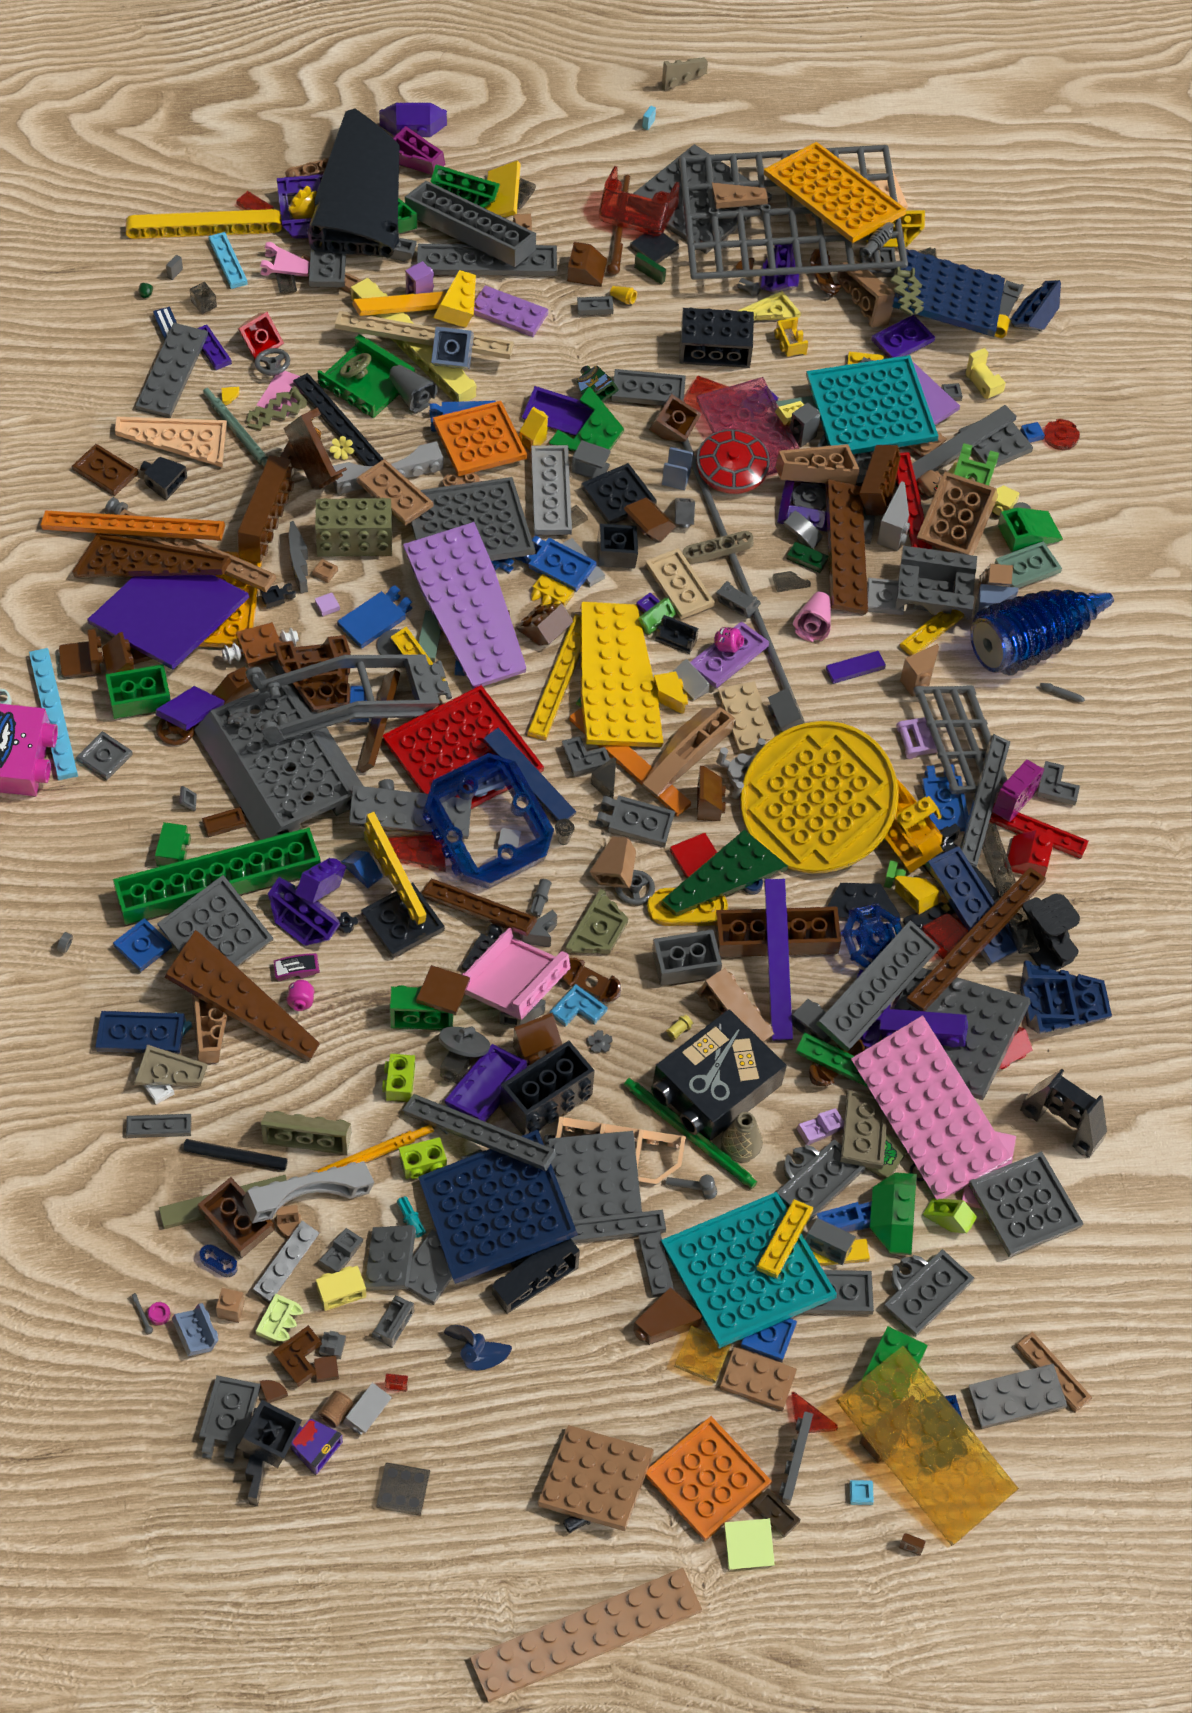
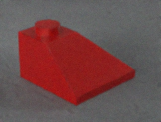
M268 312L258 313L238 328L254 360L260 352L270 348H278L284 344Z

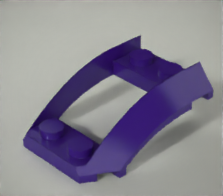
M323 174L277 178L282 226L294 239L309 238L308 227L311 218L290 220L287 196H295L299 190H303L306 186L311 188V192H318Z
M785 480L777 523L784 524L788 517L796 510L811 522L817 530L827 532V511L790 505L794 481Z

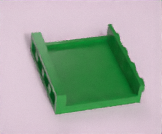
M358 334L355 337V346L325 373L320 370L317 371L318 384L334 393L335 396L344 399L351 406H355L364 414L375 418L400 395L389 378L391 368L402 365L415 372V368L361 334ZM363 353H368L371 356V361L366 367L368 373L361 379H356L354 376L350 378L341 377L340 370L350 359Z

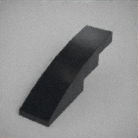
M243 1451L244 1458L249 1459L245 1472L246 1481L252 1482L248 1501L250 1505L258 1506L263 1486L265 1462Z

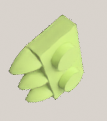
M275 1294L256 1330V1335L275 1343L277 1341L289 1340L290 1336L284 1328L297 1327L295 1320L290 1315H301L304 1313L303 1309L298 1303Z

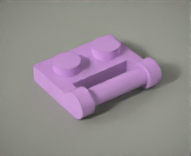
M925 717L900 721L896 724L897 731L901 733L906 748L905 754L908 759H913L919 755L937 753L930 730L926 726ZM908 729L913 730L918 747H913Z

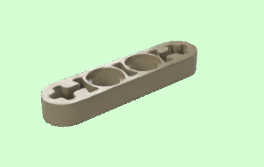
M741 531L686 546L683 549V555L689 564H695L748 550L754 544L753 535L749 531ZM726 542L732 543V546L729 548H724L722 545ZM707 547L714 548V551L711 553H707L704 550Z

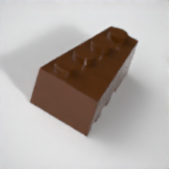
M876 445L874 452H872L871 461L860 490L862 505L867 515H885L891 503L901 457L898 445Z

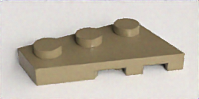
M705 57L688 59L686 62L681 60H675L674 63L664 61L662 88L666 91L707 74L708 61Z
M147 1045L134 1085L201 1086L208 1064Z

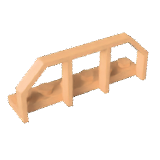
M559 1117L556 1138H561L562 1127L563 1130L575 1132L576 1128L584 1129L585 1134L591 1135L596 1134L597 1131L600 1134L633 1131L634 1141L637 1142V1169L642 1138L647 1139L646 1143L659 1145V1141L668 1142L667 1147L680 1148L676 1165L657 1179L638 1177L641 1182L658 1184L682 1165L686 1136Z

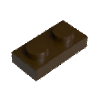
M769 1488L751 1505L764 1519L770 1518L771 1526L784 1538L800 1523L801 1519Z

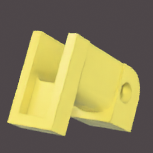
M983 348L969 355L965 374L981 392L980 394L985 399L1003 393L1006 383L999 374L994 376L986 366L989 352Z

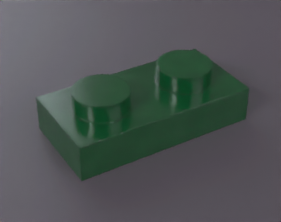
M797 542L793 544L787 554V560L818 573H821L829 557Z

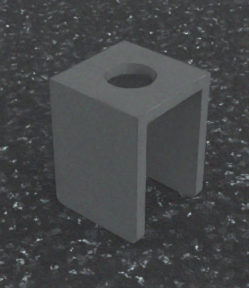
M581 440L573 455L572 473L592 479L607 472L610 464L606 463L611 450Z

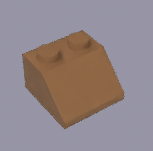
M938 644L905 658L900 681L912 697L915 696L914 687L930 685L939 649Z

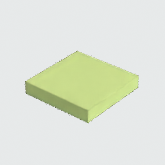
M770 1518L724 1523L728 1570L775 1565Z

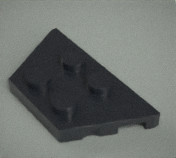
M840 883L827 906L838 908L839 921L900 922L901 919L899 912L880 883Z

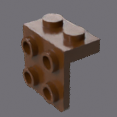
M95 629L88 630L89 641L69 643L59 646L61 673L64 678L101 674L100 663H103V654L99 652L98 648H102L101 637L96 635Z

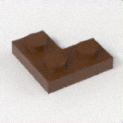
M308 1325L272 1351L298 1387L317 1374L305 1357L321 1346L322 1342Z

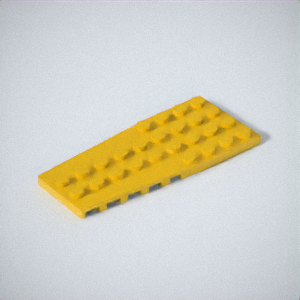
M582 602L580 606L581 703L586 744L662 748L664 742L658 695L653 682L654 678L642 625L638 619L640 616L637 605Z

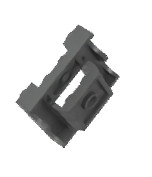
M903 546L896 609H900L906 604H914L913 609L929 611V614L937 615L939 612L951 614L952 609L964 613L967 619L971 620L974 605L973 595L977 556Z

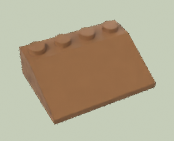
M945 471L917 539L945 552L974 555L998 498L997 488Z

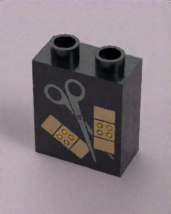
M729 1009L656 1064L651 1091L660 1104L663 1106L671 1104L680 1113V1121L690 1134L696 1135L700 1132L711 1141L722 1133L736 1116L742 1112H749L782 1086L787 1065Z

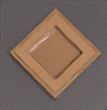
M322 559L312 571V576L329 583L338 572V566Z

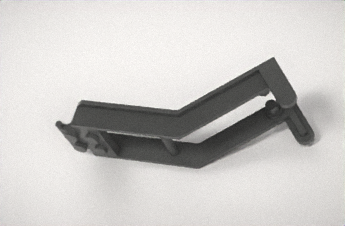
M342 655L269 679L266 678L259 667L250 668L245 672L255 691L259 690L260 693L268 691L270 692L271 699H276L281 696L279 691L281 686L338 668L358 669L367 701H356L292 722L287 720L286 714L278 715V725L268 720L261 726V731L270 745L351 719L419 717L440 704L439 696L445 695L447 700L452 698L448 682L442 681V679L446 678L442 662L437 661L432 665H428L426 655ZM365 668H405L415 700L375 701Z

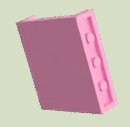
M508 928L462 974L470 977V983L465 994L522 1020L570 969V962L567 953L561 951L555 957L513 938L512 929Z

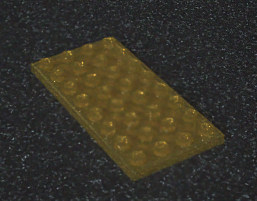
M904 1346L836 1400L951 1546L957 1543L1019 1489Z

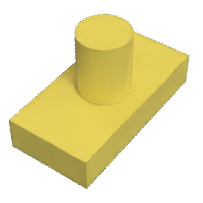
M798 401L778 407L775 413L780 418L779 424L783 428H788L791 424L792 413L804 404Z

